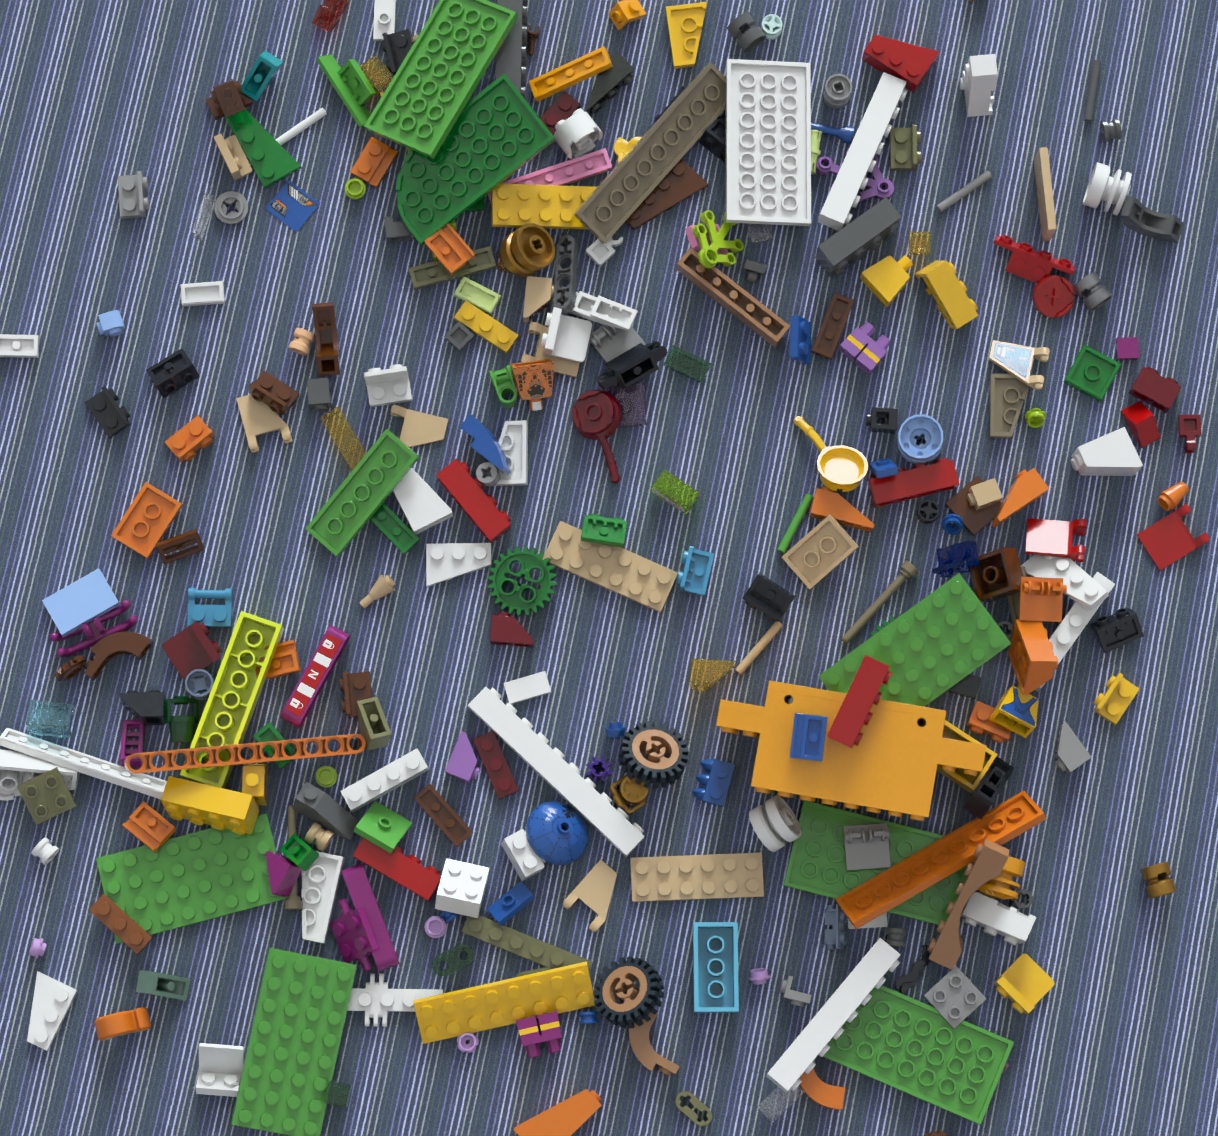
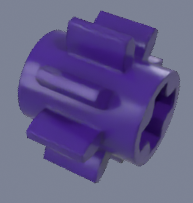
M604 756L597 761L595 757H592V765L586 764V767L591 769L586 776L592 775L594 783H596L597 779L605 782V775H612L607 770L611 763L605 764ZM602 765L604 772H600L599 775L595 774L593 767Z

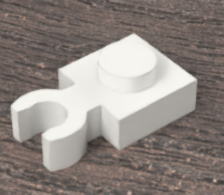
M621 236L618 240H613L611 237L605 244H602L597 239L585 250V253L601 267L615 254V250L612 247L621 245L623 237Z

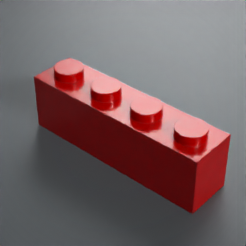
M947 458L934 461V464L927 466L926 463L913 466L914 469L910 470L900 468L898 469V474L877 478L873 475L872 479H869L868 487L874 508L958 488L959 480L953 459L948 461Z
M455 459L436 474L437 479L489 543L492 544L511 529L509 523L511 519L504 510L500 512L497 509L496 505L498 503L491 494L487 496L483 492L484 486L477 478L473 479L469 475V472H471L469 467L464 462L460 463Z
M865 655L827 737L850 748L853 745H859L863 736L860 730L863 724L868 725L873 715L869 711L873 704H878L883 694L879 690L882 684L887 685L892 675V672L889 671L890 666Z
M365 838L361 840L353 854L355 859L423 899L431 900L440 884V871L432 866H429L428 869L420 865L422 861L411 854L409 858L401 854L403 850L398 846L390 854Z

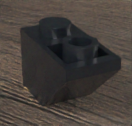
M151 690L142 693L138 691L120 693L123 706L143 725H166L164 722V701L166 700L164 692Z

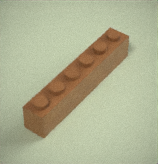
M691 247L678 261L676 270L774 348L789 333V324L715 266L711 269L705 268L699 261L698 253Z

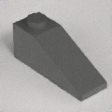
M306 782L295 798L293 805L295 811L319 823L347 841L351 840L355 833L353 831L359 821L326 792Z

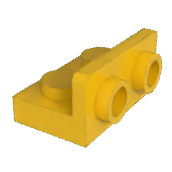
M1121 673L1116 677L1114 675L1110 677L1105 685L1108 689L1104 694L1100 693L1094 701L1096 707L1093 711L1113 725L1117 724L1139 691V688L1123 678Z

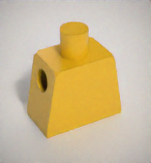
M905 255L898 262L892 256H887L861 273L860 279L888 307L908 283L910 276L906 271L913 263Z

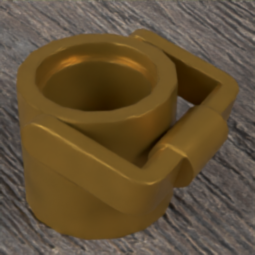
M627 774L614 782L609 787V791L617 806L627 815H631L648 803L645 799L648 796L649 787H644L645 781L642 780L639 785L636 784L637 777L630 780ZM620 783H621V786H620V788H621V795H620V793H618V792L616 791V789L614 788V787H616L617 785H619ZM629 803L637 806L630 810L626 804Z

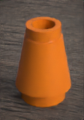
M1181 481L1161 492L1157 502L1165 511L1174 510L1189 492V488Z

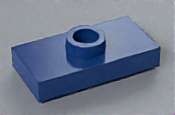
M890 458L869 462L870 470L877 478L898 474V468Z
M520 881L487 910L502 926L535 899V897Z

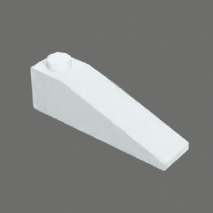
M0 749V800H14L15 796H21L17 788L18 785L55 767L58 768L68 790H75L78 772L16 751Z

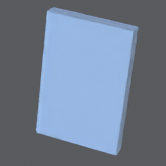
M99 568L42 600L63 637L81 628V625L88 624L120 605Z

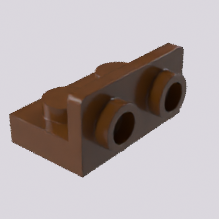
M265 371L262 372L255 383L252 382L249 386V393L253 399L258 402H264L273 412H280L284 416L299 397L297 391Z
M370 671L358 673L343 672V678H339L340 691L345 693V699L341 700L342 713H346L348 718L358 717L357 701L372 698Z

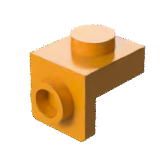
M638 0L617 2L609 12V16L618 30L623 29L627 23L642 19L646 15Z

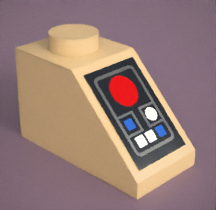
M527 276L523 323L531 321L551 304V298H554L555 286L553 285L552 278Z

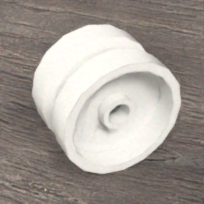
M778 795L767 800L765 807L759 805L749 811V818L754 831L764 846L772 852H776L784 847L785 840L792 842L802 835L800 824L787 802Z

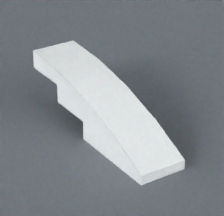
M580 291L579 293L576 292L575 307L569 313L593 322L629 331L638 310L599 295L597 298Z

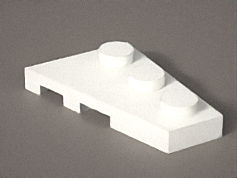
M505 421L498 443L506 456L510 473L507 475L496 467L500 472V480L494 486L528 485V421Z
M491 543L426 544V587L491 566Z
M37 971L27 1042L46 1051L49 1050L78 990Z

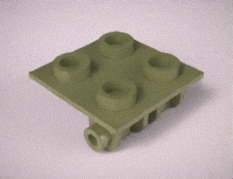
M57 767L17 786L36 825L76 807L73 795L68 790Z

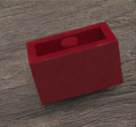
M1143 367L1133 383L1129 394L1167 413L1181 386L1177 385L1178 382L1170 377H1162L1154 368Z

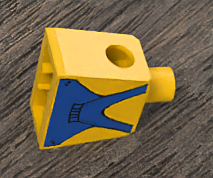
M1019 684L1017 687L1011 686L1001 697L990 716V720L1026 738L1036 728L1039 701L1030 694L1022 695Z

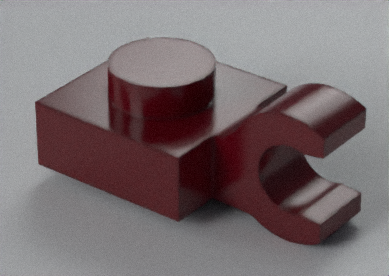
M1200 414L1178 415L1179 438L1185 437V453H1194V450H1196L1195 437H1201L1202 435Z

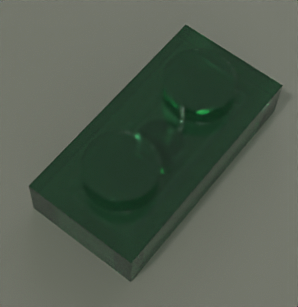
M675 345L672 346L664 362V366L701 384L712 364Z

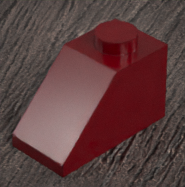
M498 612L497 615H492L490 644L534 648V640L514 617H510L509 613Z

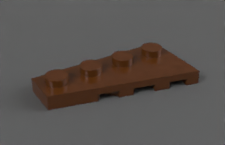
M680 159L625 222L633 230H636L656 218L662 212L668 211L684 199L686 200L696 192L707 188L709 184L684 160Z

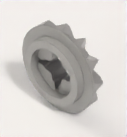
M235 191L221 194L214 205L215 214L222 223L224 222L229 225L240 223L241 220L246 218L249 210L246 198ZM236 203L235 208L238 213L234 211L227 213L228 208L226 205L232 206Z

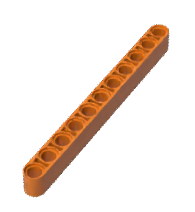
M359 734L144 752L131 754L126 757L124 766L129 773L139 774L350 755L362 752L366 742L363 736ZM352 738L357 739L359 742V747L356 750L351 749L349 745ZM330 740L336 741L338 745L335 752H331L328 749ZM309 742H313L316 746V751L313 754L308 753L306 750V745ZM287 744H291L294 747L292 756L286 755L284 747ZM265 746H270L273 750L270 758H266L262 753ZM243 748H248L251 752L248 760H244L241 757L240 753ZM222 749L229 753V759L226 762H222L218 756ZM200 751L207 755V761L204 764H200L196 759ZM178 753L185 757V763L182 766H178L174 761V757ZM155 755L163 759V765L160 768H156L152 764V759ZM133 757L141 761V766L138 770L130 767V760Z

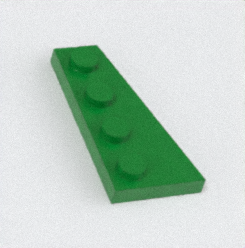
M247 110L227 118L225 117L265 189L302 169L300 164Z

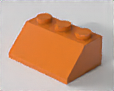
M1016 619L1008 655L1022 695H1028L1052 679L1054 669L1058 667V658L1054 656L1053 645L1048 640L1047 629L1044 628L1042 621Z

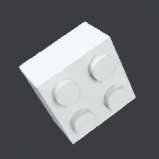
M446 858L437 891L435 909L478 918L487 885L489 868Z

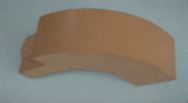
M650 1012L648 1015L651 1020L647 1022L643 1018V1025L638 1026L634 1023L635 1028H629V1041L632 1051L638 1061L649 1071L652 1072L657 1064L660 1066L658 1068L660 1072L668 1076L671 1073L676 1075L680 1066L660 1056L650 1044L649 1031L658 1013L654 1015Z

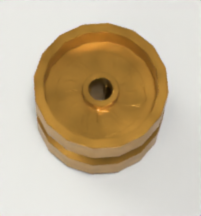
M529 223L503 239L500 254L503 263L511 273L519 277H527L552 263L555 257V245L550 234L542 226Z

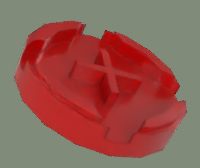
M1057 275L1046 276L1034 287L1032 294L1033 304L1036 310L1044 316L1050 318L1061 317L1067 314L1073 307L1075 290L1072 284L1064 277Z

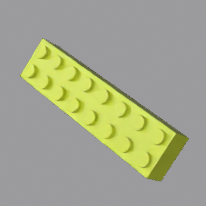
M243 611L240 612L190 748L242 744L265 683V677L284 631L281 624ZM266 656L264 661L259 662L261 657ZM257 666H259V668H260V673H259L258 678H257V676H256V671H255V669H256ZM222 749L218 756L222 762H226L229 759V753ZM200 751L196 759L200 764H204L207 761V755ZM234 765L183 769L180 776L193 782L225 789Z

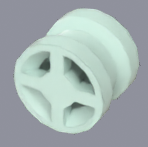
M769 14L762 20L761 29L767 39L774 40L778 38L782 31V20L775 14Z

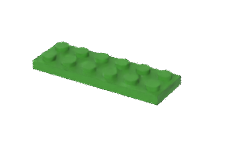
M386 429L305 529L335 556L339 557L420 456L390 430Z

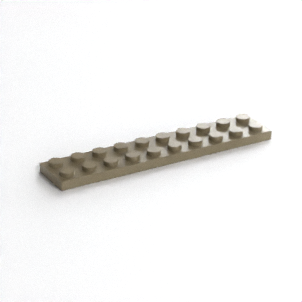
M708 63L573 214L602 244H605L702 136L705 129L726 109V77L712 63Z

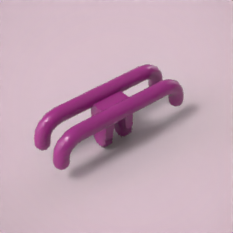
M124 600L121 605L88 624L81 625V628L65 637L60 632L52 633L50 639L54 642L65 640L83 631L88 638L68 648L58 649L57 655L59 657L71 656L95 645L108 635L124 632L135 626L138 621L136 616H130L127 621L108 630H105L103 622L126 612L130 608L131 603L128 600Z

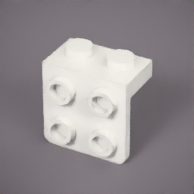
M554 307L552 312L547 313L545 325L548 326L547 334L543 333L540 344V346H544L542 354L580 363L583 362L586 357L592 323L587 320L562 315V309Z

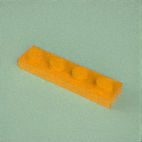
M603 46L530 80L529 83L535 100L539 102L613 66L608 51Z

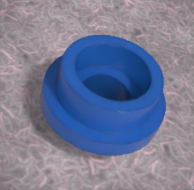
M949 514L942 520V528L950 535L958 534L963 529L964 522L959 515Z
M622 722L609 723V727L605 728L608 737L625 736V731L627 730V726H622Z

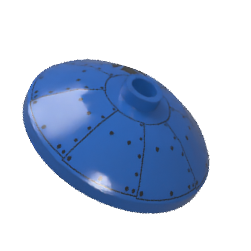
M561 801L542 803L531 812L527 820L526 835L533 851L546 862L566 865L577 860L585 852L589 840L588 827L582 815L571 805ZM561 825L565 827L566 831L562 830Z

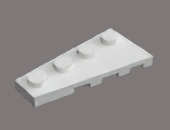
M316 851L319 857L307 871H301L302 939L325 944L344 857Z

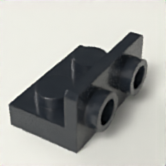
M410 29L392 34L387 32L382 34L384 39L381 40L384 53L387 52L389 59L386 60L387 69L394 76L414 44Z
M718 117L705 129L699 143L725 164L726 121Z
M183 348L146 370L163 398L173 394L199 377L197 370Z
M103 386V391L85 403L110 439L131 425L128 420L131 416L124 406L121 408L118 406L116 401L119 398L113 389L108 391Z
M1121 608L1115 614L1108 617H1100L1096 619V622L1090 624L1091 628L1096 632L1101 650L1104 653L1144 637L1137 614L1130 608Z

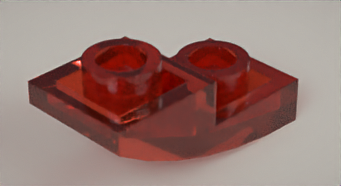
M324 0L323 5L320 4L312 24L331 33L349 0Z

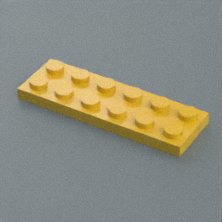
M500 184L491 191L492 227L520 228L526 224L535 223L547 229L588 230L573 214L597 187Z

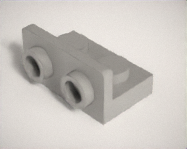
M137 171V175L118 176L121 219L146 217V210L150 209L149 198H145V190H148V178L144 177L142 171Z

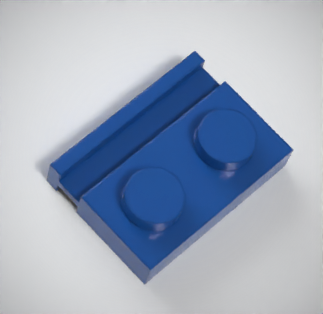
M799 315L791 316L790 358L801 362L802 365L810 364L811 322H807L805 318Z
M795 713L790 758L822 762L828 717Z

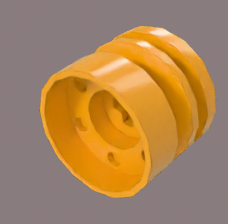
M1009 856L1000 875L989 880L976 891L995 899L1017 900L1019 894L1009 889H1020L1021 885L1012 881V877H1023L1026 862Z

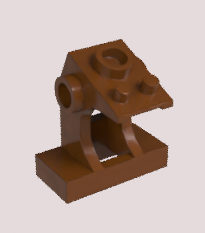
M233 79L214 86V91L210 92L212 97L206 99L214 120L224 116L226 118L253 105L252 99L242 92L241 85H239L238 81L234 82Z

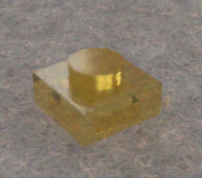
M909 232V255H930L931 232Z

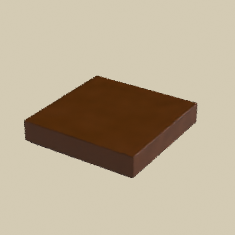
M979 476L974 478L945 503L953 514L959 515L963 519L964 527L972 536L976 535L995 518L1002 505L1000 501L977 511L974 506L970 505L967 494H969L968 491L971 486L983 482Z

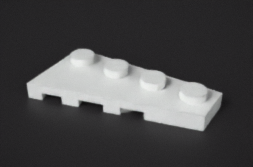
M1033 555L1021 565L1025 566L1026 574L1031 577L1063 578V585L1067 586L1066 595L1092 610L1109 596L1108 592L1070 558Z

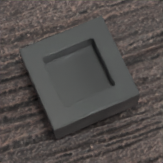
M460 321L444 336L459 352L475 337Z

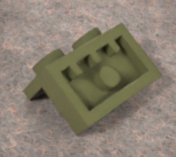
M912 124L911 128H891L890 171H915L917 164L921 163V151H917V144H920L921 132L917 131V124Z

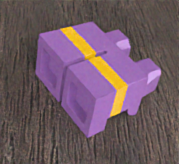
M866 322L860 328L856 327L840 344L839 351L852 362L855 361V364L870 376L875 367L885 357L886 350L891 341L884 335H881L875 342L870 336L876 329Z

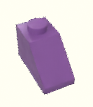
M461 731L445 773L470 784L471 779L476 780L480 768L477 767L478 761L466 732Z

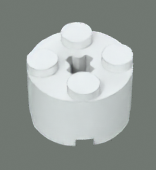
M581 108L577 109L568 119L560 120L554 127L556 129L554 133L555 141L569 159H572V156L577 158L589 153L596 146L594 142L597 138L600 141L603 136V132L594 120Z

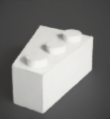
M995 54L970 56L968 63L964 66L965 71H962V78H960V89L964 90L967 117L992 115L991 103H994V96H991V91L996 90L998 76Z
M974 892L970 896L961 914V917L964 918L963 922L973 927H976V924L984 927V932L996 936V934L1005 937L1004 941L1015 946L1017 943L1026 942L1036 920V917L1031 914L1030 916L1018 912V909L1014 907L1009 908L999 903V901L978 892Z

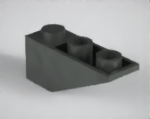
M618 51L610 57L613 67L599 73L586 106V112L589 115L592 112L594 114L603 107L602 103L607 99H613L618 94L620 87L623 85L627 86L634 79V68Z

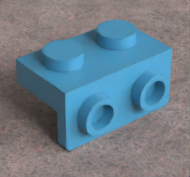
M689 546V550L684 551L681 563L685 564L684 572L679 571L676 583L680 585L679 591L705 597L714 553L697 550L693 546Z

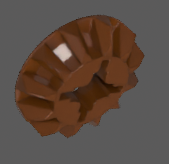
M82 655L74 657L63 664L54 676L58 681L69 680L85 667L84 664L87 660Z

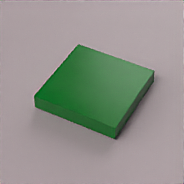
M1084 344L1063 382L1101 402L1122 364Z

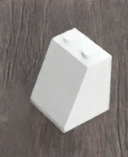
M1125 427L1077 447L1071 456L1072 467L1080 475L1133 476L1143 466Z

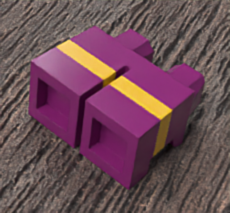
M557 1011L538 1015L542 1035L539 1034L536 1016L516 1020L522 1046L526 1048L529 1058L541 1056L538 1044L547 1042L549 1053L561 1051L560 1039L562 1035Z

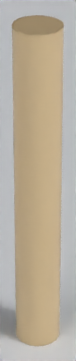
M775 621L735 670L740 675L744 673L783 627L780 622Z

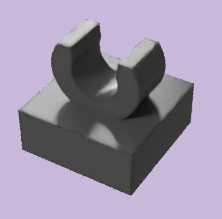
M746 259L744 268L750 270L747 280L756 282L758 272L765 274L768 264Z

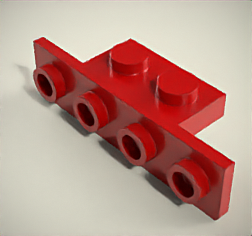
M996 235L993 244L1013 251L1005 269L1007 272L1035 283L1049 276L1052 267L1071 275L1074 273L1075 266L1067 259H1055L1049 252L1043 250L1040 252L1035 251L1031 245L1023 242L1021 244L1015 243L1011 237L1006 235Z

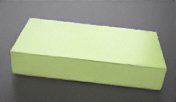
M463 276L454 292L455 297L464 302L465 300L489 315H492L501 299L500 294Z

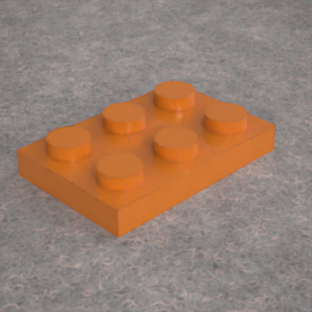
M145 482L111 537L149 559L156 548V543L160 542L183 504Z

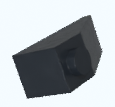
M996 756L963 808L982 820L1010 777L1014 767Z

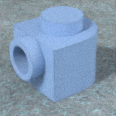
M119 310L98 315L100 322L96 324L100 335L105 334V336L110 335V337L122 333L121 330L125 326Z

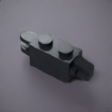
M657 341L645 346L642 343L636 345L605 363L607 369L596 377L599 387L606 389L617 385L620 388L631 386L659 369L657 362L666 357L667 349Z

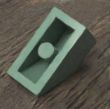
M140 970L136 992L187 1001L190 979Z

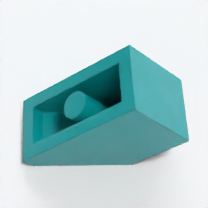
M267 51L260 54L241 85L242 92L257 102L276 76L283 61Z

